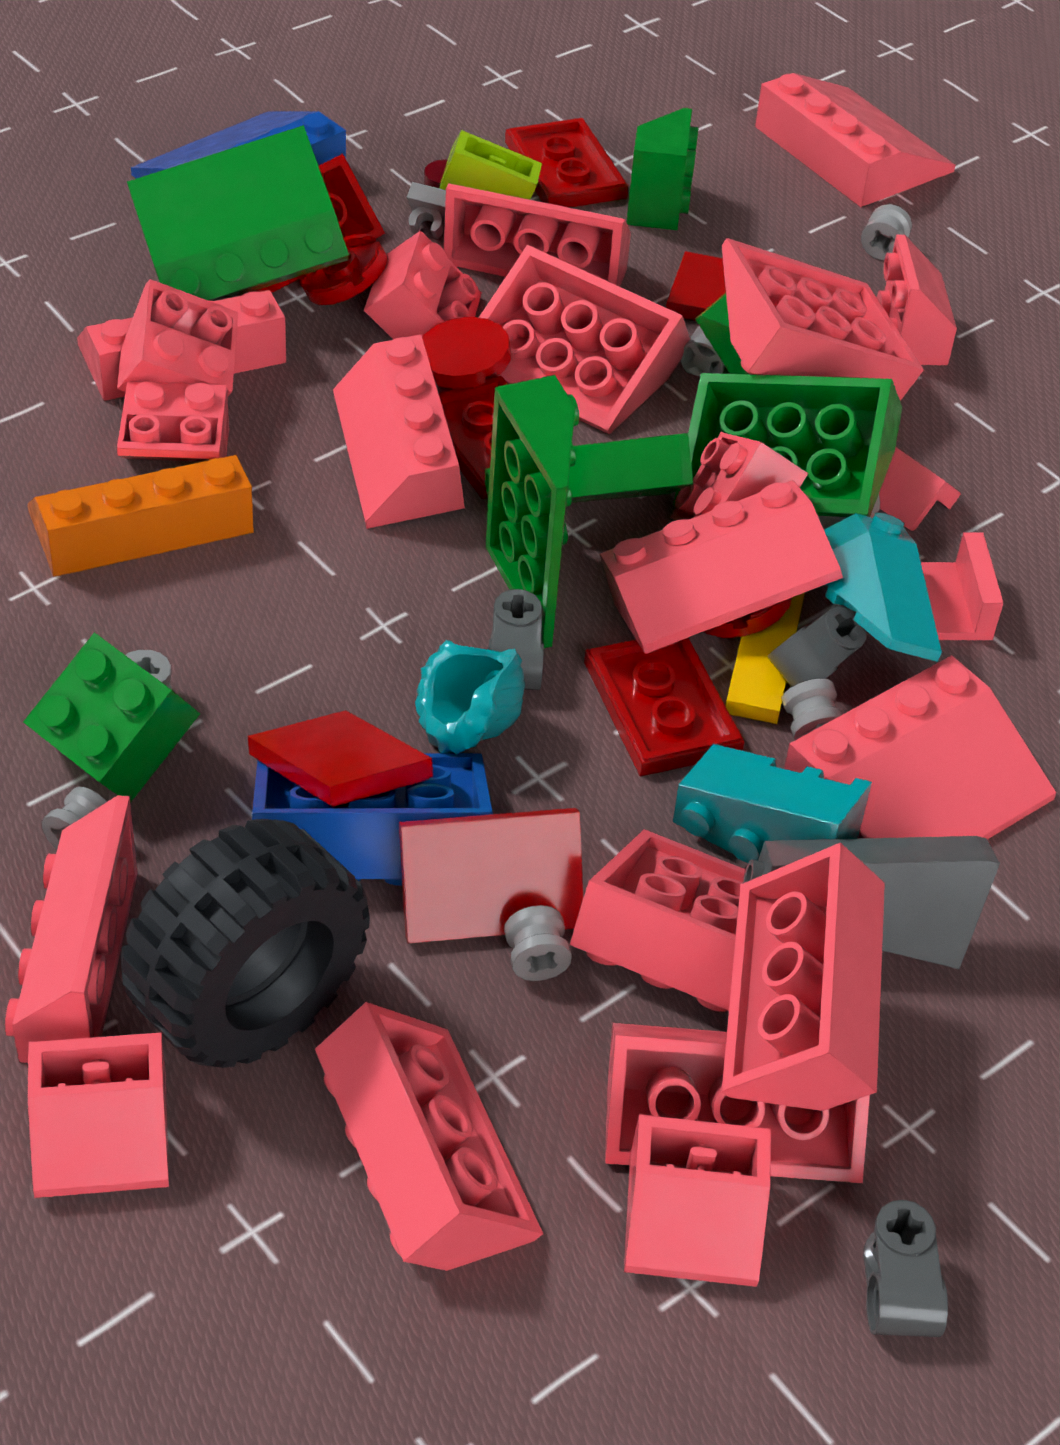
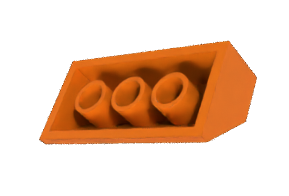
M237 455L214 458L209 461L176 468H166L123 479H113L108 482L71 490H61L56 493L34 497L28 503L30 517L53 577L254 533L252 486Z

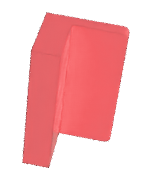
M895 447L894 455L879 492L880 509L886 514L898 518L904 523L906 528L914 531L936 501L951 509L961 493L945 480Z
M963 532L956 562H921L939 640H993L1003 607V599L984 533Z

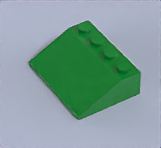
M304 125L127 181L159 282L202 299L217 301L237 297L348 261L349 253Z
M701 373L688 432L692 476L694 478L702 465L700 459L705 447L710 441L718 438L720 432L762 442L806 471L808 475L800 489L811 500L818 516L849 517L857 513L870 517L895 452L901 419L902 405L893 380L880 378ZM680 490L676 491L675 499H674V504H673L674 506H675L676 497H677V495H678V493H679Z
M555 375L495 387L485 546L509 590H526L536 595L540 600L542 606L541 642L544 643V648L552 647L562 547L568 542V531L565 523L566 507L570 506L572 502L569 472L570 467L575 465L576 459L572 443L574 426L579 424L577 402L572 394L567 395Z

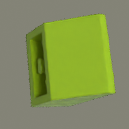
M461 130L450 151L439 189L446 190L449 183L531 200L538 183L542 163Z

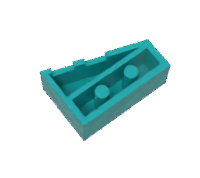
M713 744L678 784L673 823L685 828L692 835L702 837L734 854L741 861L749 863L751 859L758 861L765 841L858 839L872 782L855 778L850 785L824 779V773L821 769L807 766L802 773L776 767L775 758Z

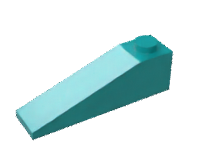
M877 512L874 518L855 513L824 530L841 568L843 578L826 584L828 589L825 597L833 604L844 605L850 610L855 611L856 614L853 620L887 649L938 662L942 650L917 544L904 529V523L898 518L885 513Z

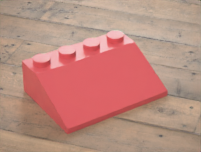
M796 73L785 74L780 78L761 84L755 127L859 207L869 205L953 173L955 170L954 163L848 87Z
M726 238L722 244L730 340L741 359L742 368L748 374L892 379L901 401L924 371L867 283Z
M529 245L526 246L479 316V318H486L500 324L509 335L511 361L506 370L499 376H502L508 384L555 375L567 395L572 394L579 409V420L609 435L669 379L683 357L685 345L690 340L683 315ZM496 372L490 375L492 378L498 377Z
M952 655L789 743L784 767L786 770L802 773L807 766L821 769L824 773V779L849 785L855 778L871 781L872 785L858 839L978 836L988 840L1053 801L1057 793L991 688Z
M644 829L589 880L570 945L586 951L587 956L597 963L608 966H622L641 974L642 979L650 985L664 989L675 988L696 997L697 1001L708 1009L727 1012L730 1005L740 884L743 883L746 869Z

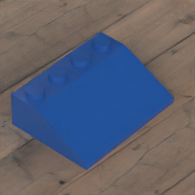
M269 111L131 167V175L137 179L302 125L305 127L319 166L341 154L346 158V130L319 111Z
M424 753L432 758L433 777L429 778V780L334 807L259 760L257 761L252 820H284L294 823L300 829H304L352 873L358 881L360 879H384L389 884L403 886L399 822L492 815L493 812L482 753H459L457 755L455 753Z

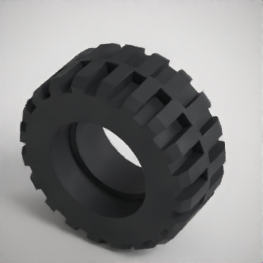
M248 820L245 827L242 825L228 826L219 830L217 838L211 841L203 839L189 849L191 854L179 864L175 861L162 874L165 879L155 890L149 889L140 903L142 911L139 917L131 919L126 931L128 945L122 947L121 969L123 986L127 996L138 1010L182 1055L196 1064L220 1068L235 1067L237 1062L248 1064L261 1059L262 1053L267 1050L275 1052L289 1043V1037L297 1031L304 1032L315 1022L313 1017L323 1007L328 1008L338 996L336 991L342 982L349 981L356 969L354 963L356 956L363 954L367 942L365 930L369 928L370 915L366 893L362 884L304 829H300L294 823L284 820Z

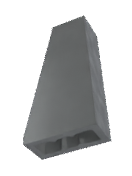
M978 836L765 841L758 861L751 859L746 867L743 883L841 842L885 883L882 951L960 969L1000 862L986 838Z

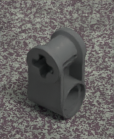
M512 589L501 593L495 600L493 630L491 638H489L488 649L499 652L515 649L522 659L520 666L524 673V689L540 690L544 643L541 642V602L536 595L529 591Z
M836 606L807 628L805 626L768 654L767 657L791 687L808 680L826 679L838 669L837 666L864 644L866 631L853 620L855 613L852 610Z
M903 1199L891 1201L884 1205L878 1213L874 1232L867 1239L863 1250L867 1283L866 1310L870 1332L873 1335L941 1337L945 1332L947 1324L948 1299L945 1281L941 1275L935 1223L928 1211L919 1204Z

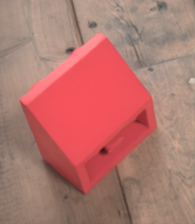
M420 230L386 254L388 257L386 268L373 283L364 311L392 339L419 334L423 336L435 325L450 319L475 317L482 292L469 275L463 274L448 259L443 248L439 244L432 242Z
M896 235L893 252L886 253L884 259L885 290L878 291L877 299L921 365H948L957 327L942 274L906 235Z
M149 279L145 284L121 348L117 389L126 392L127 381L205 383L227 385L228 397L233 390L238 312Z
M127 381L117 443L118 456L125 459L199 462L226 457L229 436L227 385Z
M720 432L718 438L710 441L705 447L700 459L702 465L693 478V484L679 491L675 500L676 509L670 518L674 521L692 519L712 511L720 503L739 501L760 493L763 488L773 483H786L794 480L800 487L808 473L762 442Z
M162 1033L29 1042L28 1114L34 1198L169 1187L166 1072Z
M639 1114L630 1154L624 1272L757 1287L760 1277L770 1194L771 1129Z

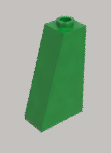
M688 433L574 446L575 465L570 467L569 486L572 495L571 503L668 495L693 484ZM490 468L485 469L487 497L489 496Z

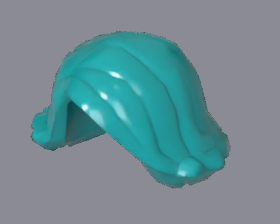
M446 640L439 646L438 651L428 658L425 666L421 668L422 675L416 689L418 695L415 700L416 712L420 716L418 722L426 731L429 743L438 747L440 753L454 752L457 755L465 749L476 747L480 741L499 736L516 722L521 714L525 682L524 673L520 666L522 659L515 649L499 652L461 646Z

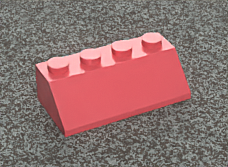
M448 183L445 201L444 251L448 259L456 267L506 277L526 246L529 245L620 287L627 271L631 231L625 219Z
M270 290L248 292L242 296L210 301L238 312L234 374L286 363L285 316ZM133 317L122 320L113 319L102 324L87 326L77 337L78 347L104 401L125 397L126 392L117 389L121 348Z
M422 335L399 337L373 344L333 389L366 528L369 529L464 509L459 463Z
M794 480L786 483L770 484L763 488L760 493L739 501L720 503L710 512L689 520L673 521L667 524L663 530L639 539H626L618 543L613 549L600 553L614 604L645 654L843 578L841 568L814 506Z
M117 795L63 829L56 854L48 853L46 856L43 872L44 888L47 889L45 899L36 900L34 903L31 917L32 936H35L32 949L24 948L22 950L18 969V979L22 989L19 999L11 998L9 1000L5 1018L6 1035L15 1037L18 1059L21 1063H28L29 1042L102 1037L138 875L130 796Z
M841 842L740 884L722 1092L730 1098L824 1111L877 1093L885 883Z
M365 1002L315 1048L325 1073L324 1083L336 1099L346 1123V1136L357 1149L368 1176V1189L380 1204L391 1231V1244L402 1257L403 1262L448 1271L534 1242L543 1235L542 1229L448 1029Z
M621 1023L612 1024L607 1087L606 1164L630 1165L631 1149L639 1114L771 1129L770 1176L863 1183L870 1095L824 1111L730 1098L722 1092L727 1032Z

